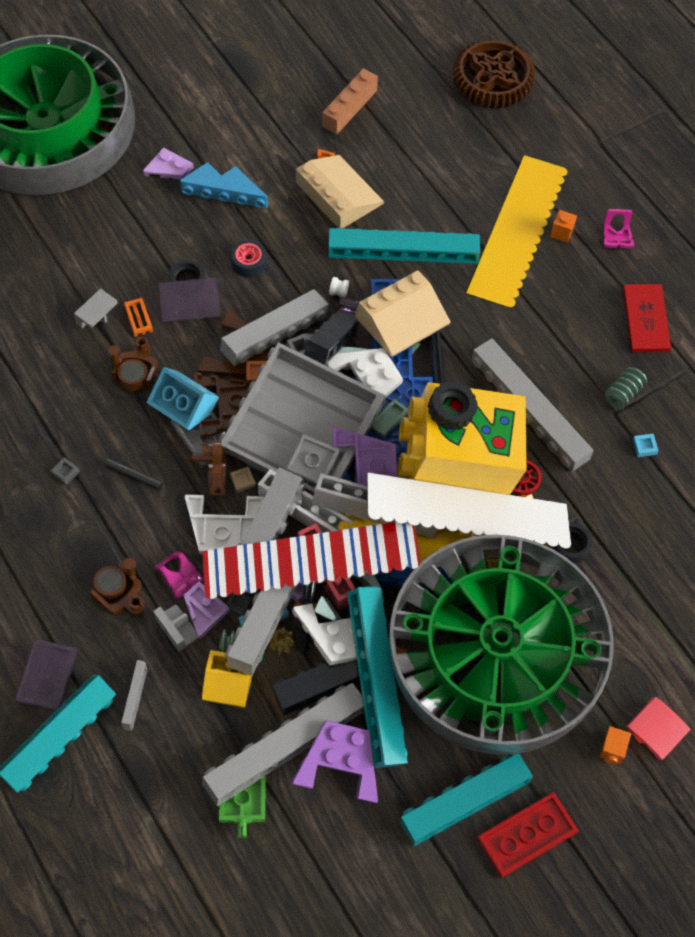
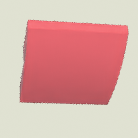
M653 697L626 726L637 741L644 743L658 760H663L690 731V728L682 719L657 697Z

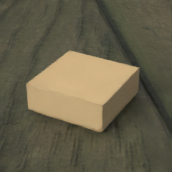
M249 466L229 473L237 493L256 487V482Z

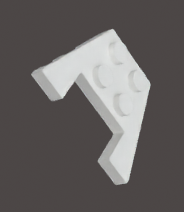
M384 348L337 353L326 364V366L336 371L350 366L360 383L386 395V397L403 381L402 376Z
M185 495L199 553L203 554V551L241 545L264 497L247 496L245 515L203 514L204 495Z
M312 604L293 607V615L299 618L303 629L311 635L315 646L329 665L357 660L351 618L318 623Z

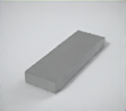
M137 660L122 719L124 730L132 731L147 674L145 661Z

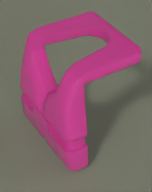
M607 210L603 237L605 248H618L619 246V248L632 249L634 247L629 226L632 210ZM616 214H622L624 216V227L617 232L610 226V223Z
M174 552L154 567L156 571H161L168 586L172 589L171 592L177 599L187 593L198 581L202 582L204 580L200 572L195 570L196 567L182 552ZM179 558L180 566L178 572L170 571L164 565L172 559Z

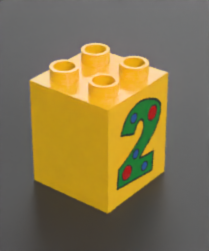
M428 382L421 397L411 398L408 417H402L400 422L399 441L408 442L407 453H401L399 457L398 478L510 495L526 471L525 396L470 388L478 402L477 411L468 426L460 430L444 429L431 419V415L428 412L429 400L435 388L439 387L440 384ZM447 397L443 400V408L447 412L454 415L462 412L463 405L456 398Z

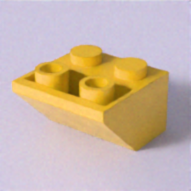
M210 650L205 670L202 700L245 708L252 676L229 668L227 657H225L226 653Z

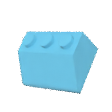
M163 367L146 403L190 430L211 415L219 397L179 371Z

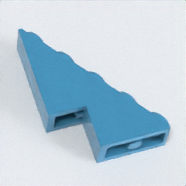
M207 162L180 180L181 192L186 195L201 196L203 198H212L258 208H268L267 195L236 166L220 175Z

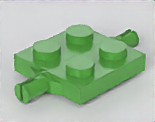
M266 776L219 805V823L237 824L238 838H241V829H243V838L247 837V824L265 822Z

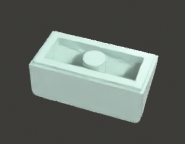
M321 596L314 611L333 621L341 620L330 600Z

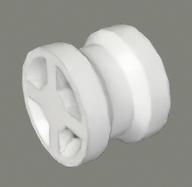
M333 277L329 295H338L340 298L345 299L349 280L341 281L337 277Z

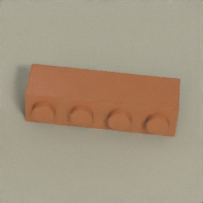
M363 68L322 112V127L337 135L375 94L378 76Z

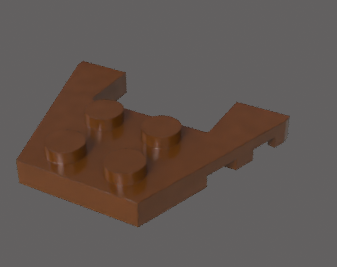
M228 310L222 322V328L234 332L248 323ZM275 346L265 349L261 354L250 357L247 361H268V353ZM205 356L198 368V373H202V375L215 373L216 376L233 374L235 377H246V362L234 366L227 357L224 362Z
M194 373L196 383L207 390H217V396L219 397L220 418L205 419L199 423L200 439H206L228 430L230 427L228 425L234 414L237 415L240 401L249 394L248 389L252 381L235 378L226 380L220 379L216 375L207 377L202 376V373Z

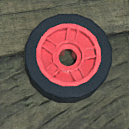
M244 240L237 243L231 251L232 268L237 274L244 277H254L261 274L267 264L266 249L262 244L253 240Z

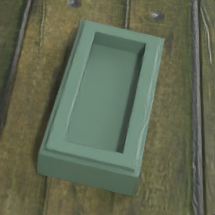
M393 399L377 416L370 430L384 440L400 424L402 417L408 415L409 409L396 399Z

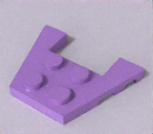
M333 428L334 446H355L357 484L368 486V473L398 477L396 444L344 429Z
M324 721L296 776L293 777L291 785L312 789L318 765L359 775L355 799L377 803L378 796L369 730Z

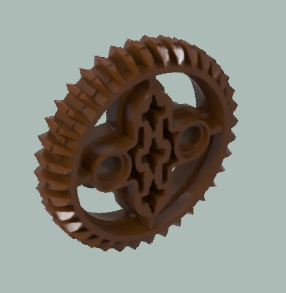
M492 38L491 41L485 39L484 42L480 40L477 43L473 42L471 46L467 45L466 49H462L461 53L456 57L453 66V78L459 93H463V96L468 97L469 101L474 100V103H480L481 107L487 105L488 108L494 106L496 109L497 106L503 108L504 105H507L509 107L511 103L515 105L517 101L521 102L523 98H526L534 84L535 68L532 58H529L528 53H525L524 49L519 50V45L514 46L513 42L510 44L507 41L501 42L500 39L494 41ZM515 63L524 74L522 83L518 81L516 72L512 70ZM466 64L470 65L472 74L476 76L473 84L464 74ZM493 89H497V90L500 91V92H491V91H492Z

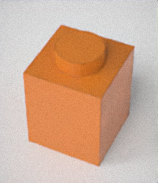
M559 210L553 223L550 237L568 243L574 230L577 216Z
M609 726L605 733L599 757L609 764H621L626 755L631 733Z

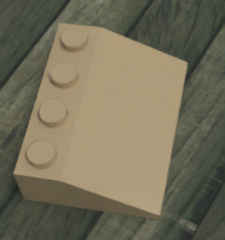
M340 155L310 160L296 168V183L338 228H345L384 204V201Z
M418 270L360 301L355 314L358 321L391 357L450 324V320L431 284Z

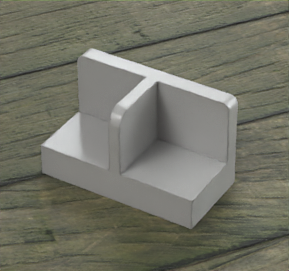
M99 289L74 313L76 324L81 328L86 324L89 327H93L99 321L105 324L107 322L106 314L117 305V300L102 289Z
M174 605L166 611H163L161 607L153 611L155 620L178 652L199 639L196 630L189 622L188 615L186 613L183 614L178 605Z

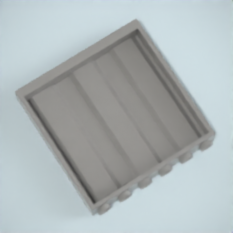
M278 342L275 348L272 347L267 356L269 359L266 364L261 365L257 380L251 382L248 389L249 394L240 401L239 411L237 415L234 414L228 424L230 427L227 432L224 431L221 434L219 441H222L223 452L265 473L270 469L277 473L279 467L284 470L286 469L302 434H305L340 449V454L329 476L343 479L356 456L354 445L334 446L333 428H340L367 436L385 403L386 395ZM304 480V491L314 496L316 485Z

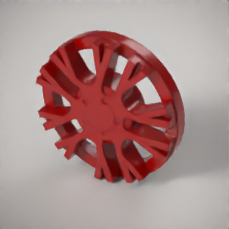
M526 460V471L517 483L518 489L514 488L512 491L516 493L515 495H529L540 486L541 472L534 463ZM536 472L537 477H532L531 474Z

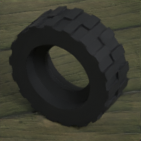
M447 381L435 388L428 403V412L431 415V419L438 426H442L444 429L460 430L468 426L477 411L478 402L476 401L475 394L465 384ZM447 397L456 398L463 405L462 412L456 415L447 412L443 408V400Z

